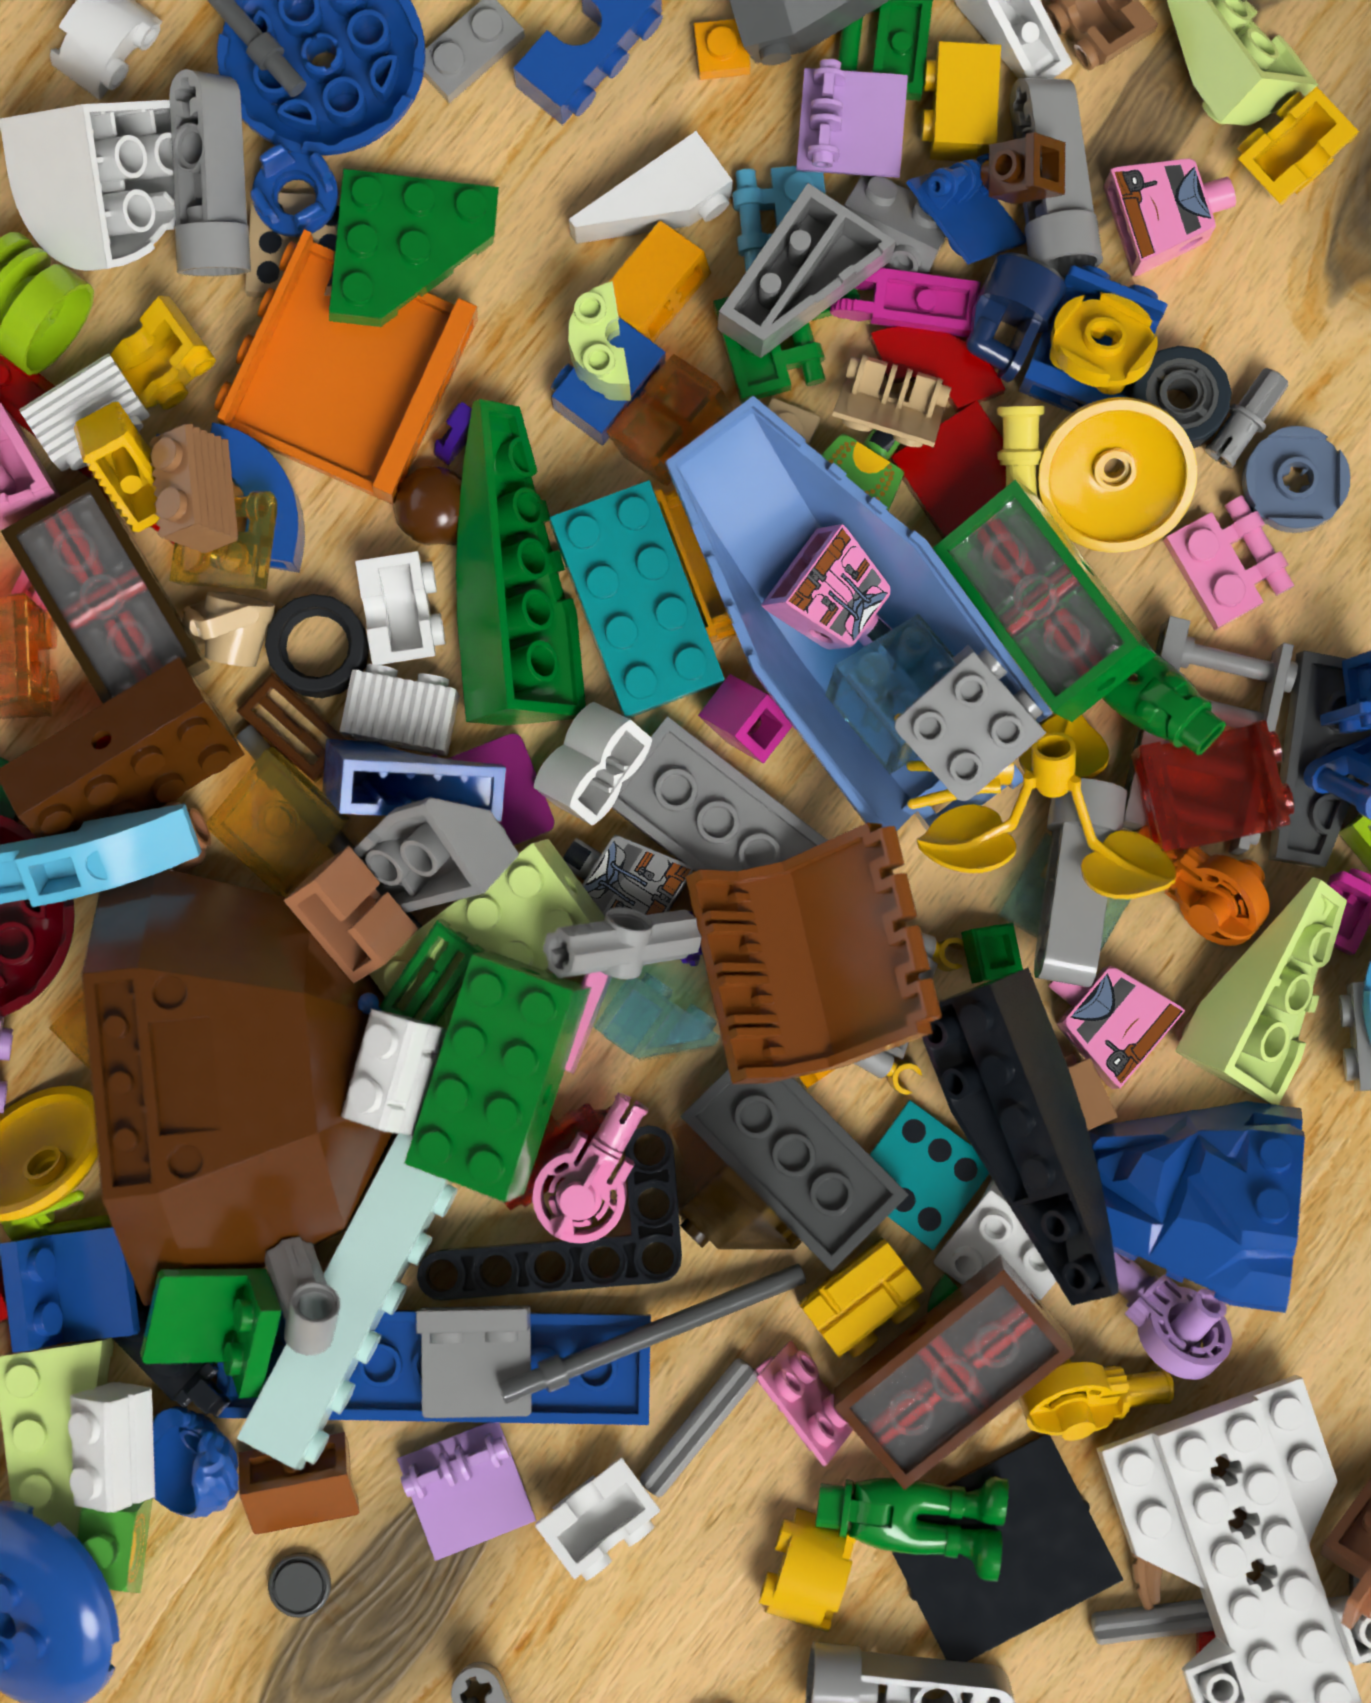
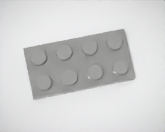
M668 716L651 736L652 743L641 766L632 776L622 782L619 795L612 806L613 810L672 856L693 867L694 872L700 869L740 871L774 864L828 841Z

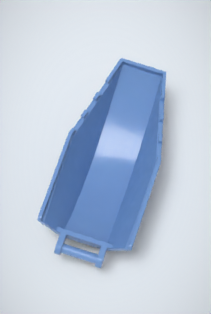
M752 396L665 462L752 672L864 823H880L882 828L895 826L896 830H898L915 814L927 831L935 819L950 809L969 804L982 806L998 793L977 794L968 801L954 800L937 814L931 806L910 809L907 803L910 799L946 790L947 787L933 772L909 771L906 765L909 761H918L921 758L897 733L894 726V716L905 711L956 665L952 658L967 645L977 655L986 648L1008 672L1000 681L1013 695L1022 688L1042 710L1043 714L1036 719L1038 723L1052 715L1050 708L927 540L915 530L911 531L886 510L887 507L875 497H870L845 476L847 473L835 463L831 464L805 442L806 439L756 397ZM843 524L890 585V596L877 612V615L893 629V634L886 645L877 652L871 653L859 641L850 648L831 650L823 648L761 606L817 528ZM1015 764L1011 785H1001V791L1007 786L1014 789L1023 782V776Z

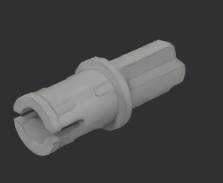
M1263 369L1240 403L1230 406V417L1211 444L1206 447V453L1215 461L1222 457L1224 460L1221 462V465L1233 468L1236 460L1255 433H1262L1266 428L1264 420L1288 388V381L1275 370Z

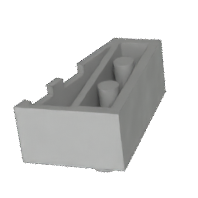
M807 183L719 310L717 330L762 358L889 263L892 259L896 240Z

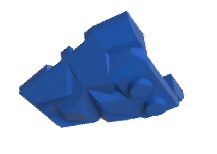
M1245 1101L1100 1125L1088 1130L1101 1178L1114 1252L1133 1261L1140 1257L1167 1270L1165 1276L1180 1283L1186 1278L1215 1292V1299L1228 1305L1286 1313L1292 1280L1293 1257L1297 1247L1305 1142V1133L1302 1131L1303 1118L1301 1108Z

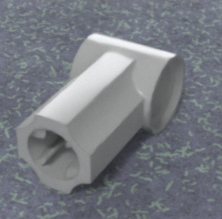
M301 1237L282 1240L279 1245L266 1252L265 1264L286 1321L284 1339L288 1346L297 1353L317 1355L325 1352L331 1346L340 1310V1297L333 1288L327 1285L312 1243L303 1241Z

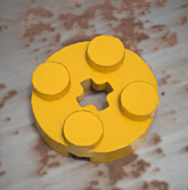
M1101 293L1099 300L1090 299L1083 301L1084 295L1075 297L1064 304L1055 318L1050 336V360L1055 367L1062 369L1073 379L1096 387L1104 394H1118L1124 390L1125 385L1134 383L1142 378L1152 364L1158 346L1157 335L1154 338V333L1150 328L1152 320L1148 313L1137 303L1113 293ZM1106 335L1113 340L1111 346H1105L1097 343L1092 337L1100 340Z

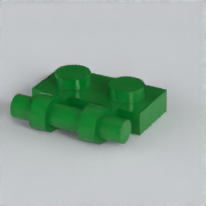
M728 297L713 301L717 322L719 310ZM809 322L792 334L794 348L781 350L779 344L762 358L721 332L741 404L752 396L762 399L791 391L792 385L787 370L801 369L806 386L818 385L826 380L821 364L825 360L821 343L815 342Z

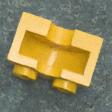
M1317 86L1307 96H1304L1300 91L1293 95L1276 113L1282 120L1268 133H1265L1261 127L1258 128L1237 149L1242 154L1238 160L1281 205L1294 192L1298 194L1316 179L1335 160L1333 157L1344 146L1351 143L1359 133L1355 126Z
M158 296L139 318L143 324L142 327L133 335L122 339L110 356L117 363L146 409L159 404L162 409L167 410L178 405L187 397L189 392L185 386L195 377L207 372L215 364L216 359L170 296Z
M796 1508L793 1521L785 1518L782 1521L774 1549L784 1553L777 1574L767 1571L758 1603L767 1606L765 1613L829 1632L833 1613L838 1612L853 1563L850 1560V1556L856 1540L849 1537L850 1530L845 1538L839 1537L840 1530L816 1527L817 1514Z

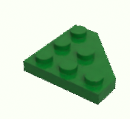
M343 169L329 321L382 327L397 316L399 309L418 295L424 296L454 273V269L473 254L479 255L490 247L494 242L499 187Z

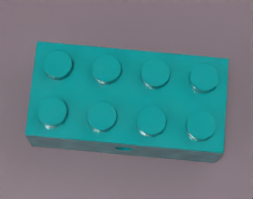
M650 480L550 517L551 529L622 716L629 719L722 684L725 680Z

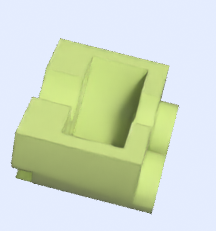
M613 281L592 288L589 292L577 298L574 311L569 319L568 343L570 357L577 377L584 381L592 390L603 394L609 400L631 401L624 348H617L609 343L614 337L620 335Z

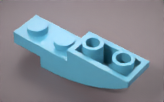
M186 804L84 821L79 830L75 832L0 845V904L29 899L32 907L62 902L125 885L198 857L202 851Z

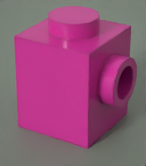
M729 674L698 715L727 744L763 764L792 728V724L768 694Z

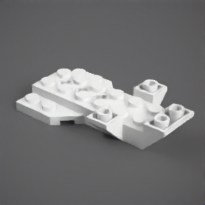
M1297 1375L1288 1377L1096 1448L1131 1552L1137 1557L1199 1586L1216 1637L1182 1668L1193 1703H1362L1349 1662L1356 1666L1371 1660V1619L1361 1615L1351 1630L1341 1624L1345 1606L1350 1595L1326 1597L1309 1547V1542L1336 1486L1337 1478L1302 1377ZM1220 1455L1229 1460V1468L1226 1469V1474L1221 1478L1211 1474V1468L1218 1466L1215 1458ZM1236 1508L1247 1512V1518L1243 1521L1244 1525L1238 1530L1228 1523L1229 1520L1235 1519L1233 1510ZM1257 1560L1264 1564V1571L1260 1572L1261 1577L1258 1580L1253 1581L1246 1577V1573L1253 1571L1251 1562Z

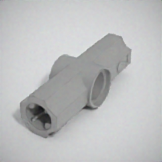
M617 907L606 912L604 921L558 927L556 932L547 933L543 951L547 956L548 969L559 978L602 972L614 978L634 979L641 974L643 965L685 959L689 954L698 953L702 936L698 931L697 918L687 910L645 915L634 909Z

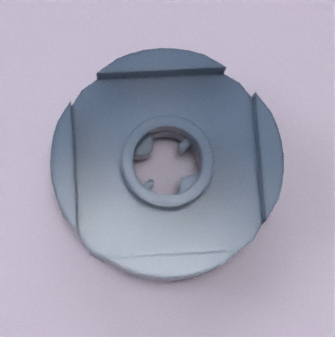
M1290 426L1278 429L1259 442L1245 462L1242 473V489L1245 500L1250 506L1251 511H1258L1264 523L1273 529L1288 533H1302L1314 530L1329 521L1347 498L1350 487V469L1347 459L1341 450L1337 452L1334 445L1326 440L1328 437L1319 430L1304 426ZM1291 467L1302 469L1303 471L1300 473V476L1307 474L1309 479V485L1302 486L1299 493L1289 490L1290 486H1285L1283 482V477L1290 473Z

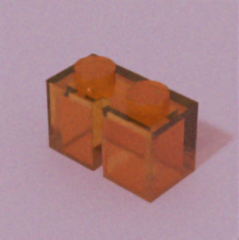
M675 354L668 359L662 368L652 374L648 384L643 388L646 396L642 400L636 397L628 407L620 412L613 425L606 432L626 460L666 487L672 482L665 462L734 409L718 382Z

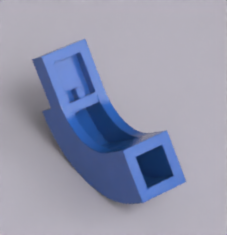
M212 422L210 433H214V436H221V439H228L232 482L242 490L247 504V523L241 555L249 565L300 573L305 544V523L299 498L290 480L273 455L259 442L239 430Z

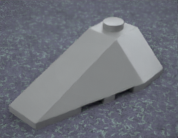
M427 798L394 808L353 849L380 882L375 889L380 895L388 892L405 913L483 894L519 856V853L506 835L504 828L498 823L491 811L435 798Z

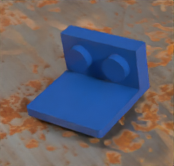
M113 1227L45 1235L0 1243L12 1353L32 1351L67 1342L131 1336L140 1332L134 1280Z

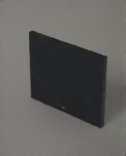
M1043 1434L944 1485L947 1487H951V1485L965 1487V1492L981 1488L989 1478L1000 1477L1008 1479V1503L1003 1526L985 1524L979 1520L967 1517L953 1519L948 1518V1516L920 1514L916 1517L920 1521L941 1525H960L964 1529L984 1528L1001 1530L1002 1557L997 1582L984 1581L979 1578L974 1569L973 1562L961 1554H958V1558L955 1559L944 1557V1555H912L892 1552L911 1589L909 1596L913 1601H917L946 1660L968 1662L1124 1580L1089 1513V1503L1082 1499L1051 1436L1048 1434Z

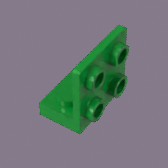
M174 1269L159 1271L140 1353L143 1363L223 1362L224 1372L227 1376H232L238 1397L258 1398L263 1389L282 1311L267 1269Z

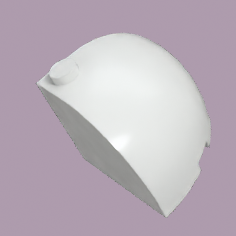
M170 100L80 104L0 118L7 173L17 209L30 234L43 250L56 261L70 268L83 271L124 266L152 252L155 249L154 244L165 231L175 228L176 214Z

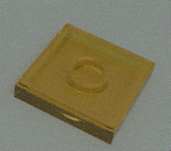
M270 747L262 753L206 824L209 831L277 895L284 896L292 889L350 818L346 814H339L322 791L274 747Z

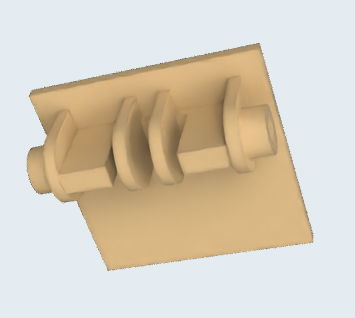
M863 355L862 359L851 357L845 376L848 378L844 381L832 416L842 419V422L847 427L854 430L869 432L872 429L892 434L894 440L906 446L921 447L925 444L934 447L944 412L943 407H946L952 387L942 385L943 379L918 372L911 396L907 397L905 395L913 372L912 369H908L901 393L897 394L890 390L898 365L893 364L884 390L880 387L888 362Z

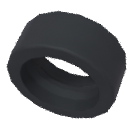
M318 594L294 598L280 608L268 626L265 643L269 664L281 681L302 696L321 699L341 694L347 690L352 670L364 671L369 652L365 628L351 608L332 596ZM314 616L328 617L339 623L346 632L349 644L347 657L341 667L333 673L321 677L307 676L296 670L289 661L286 649L288 636L294 626L302 620Z

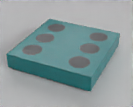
M911 1100L906 1103L869 1154L909 1195L887 1217L931 1250L936 1248L989 1175L981 1159L969 1143Z

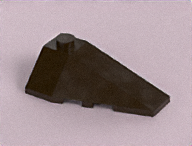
M726 1164L680 1209L687 1217L680 1226L702 1248L709 1241L717 1249L795 1250L802 1243L780 1217Z

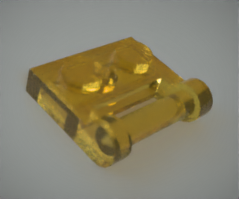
M252 491L248 496H234L236 517H248L250 520L248 532H238V541L208 553H202L174 543L169 581L187 586L267 589L277 517V501L274 494L270 491Z

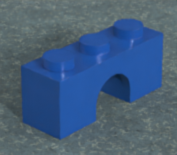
M581 0L582 12L600 28L596 37L583 45H569L563 43L546 30L514 66L516 88L562 126L572 114L577 117L580 116L593 102L596 96L594 89L606 76L610 79L614 78L623 69L630 56L628 51L639 38L646 41L658 29L663 19L661 15L662 0Z

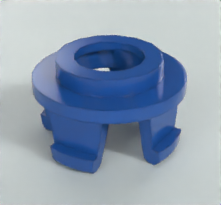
M282 144L265 151L259 157L261 168L254 179L253 187L250 191L253 205L261 221L274 232L289 237H301L304 229L311 233L320 230L332 218L338 204L339 195L335 177L324 158L318 152L312 155L288 152ZM294 180H302L309 183L316 193L315 202L294 215L285 213L278 203L281 188Z

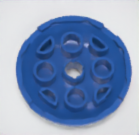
M235 0L263 33H271L284 48L283 56L307 83L305 89L300 94L291 97L268 70L262 71L247 55L246 50L248 47L225 22L222 34L219 33L217 44L219 74L230 76L237 82L241 94L242 120L252 131L275 146L282 144L286 150L299 154L312 155L315 152H318L321 156L343 154L365 147L378 140L398 124L408 112L420 89L426 60L424 34L420 19L411 0ZM321 53H332L336 56L333 62L330 63L331 67L327 69L325 66L319 67L311 64L313 59Z
M2 1500L0 1501V1692L20 1703H86L107 1685L115 1670V1666L110 1664L112 1646L120 1640L117 1613L110 1590L89 1552L65 1526L58 1522L51 1527L33 1515V1506L16 1501Z

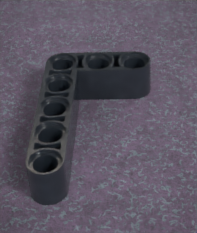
M647 1125L635 1130L625 1148V1157L630 1158L635 1164L627 1177L631 1234L603 1236L598 1240L588 1243L552 1240L443 1249L429 1254L422 1260L417 1272L419 1287L425 1295L432 1299L454 1300L653 1284L670 1280L677 1274L682 1261L674 1148L671 1138L661 1128ZM655 1134L664 1142L665 1155L659 1163L644 1165L635 1157L634 1145L642 1135ZM649 1188H659L669 1198L668 1211L657 1219L648 1218L639 1210V1196ZM662 1242L672 1250L674 1255L673 1263L666 1271L652 1272L644 1265L642 1254L645 1247L649 1244ZM605 1246L615 1250L620 1260L617 1272L607 1277L595 1274L589 1264V1257L594 1249ZM548 1250L555 1251L564 1258L566 1269L560 1279L548 1281L537 1273L536 1260L542 1252ZM500 1255L509 1261L512 1273L506 1284L493 1285L484 1277L482 1271L483 1264L489 1256ZM439 1259L450 1261L457 1269V1282L452 1288L447 1290L439 1289L430 1280V1268Z

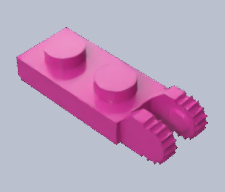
M881 268L855 287L856 290L862 291L874 289L873 302L842 298L831 305L830 313L835 317L852 321L870 320V324L940 331L955 336L968 337L970 334L972 307L979 295L981 283L979 281Z

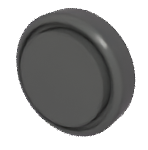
M294 1553L284 1557L277 1563L270 1574L268 1581L270 1599L280 1612L290 1617L302 1618L316 1613L326 1603L331 1592V1576L328 1568L319 1558L308 1553Z

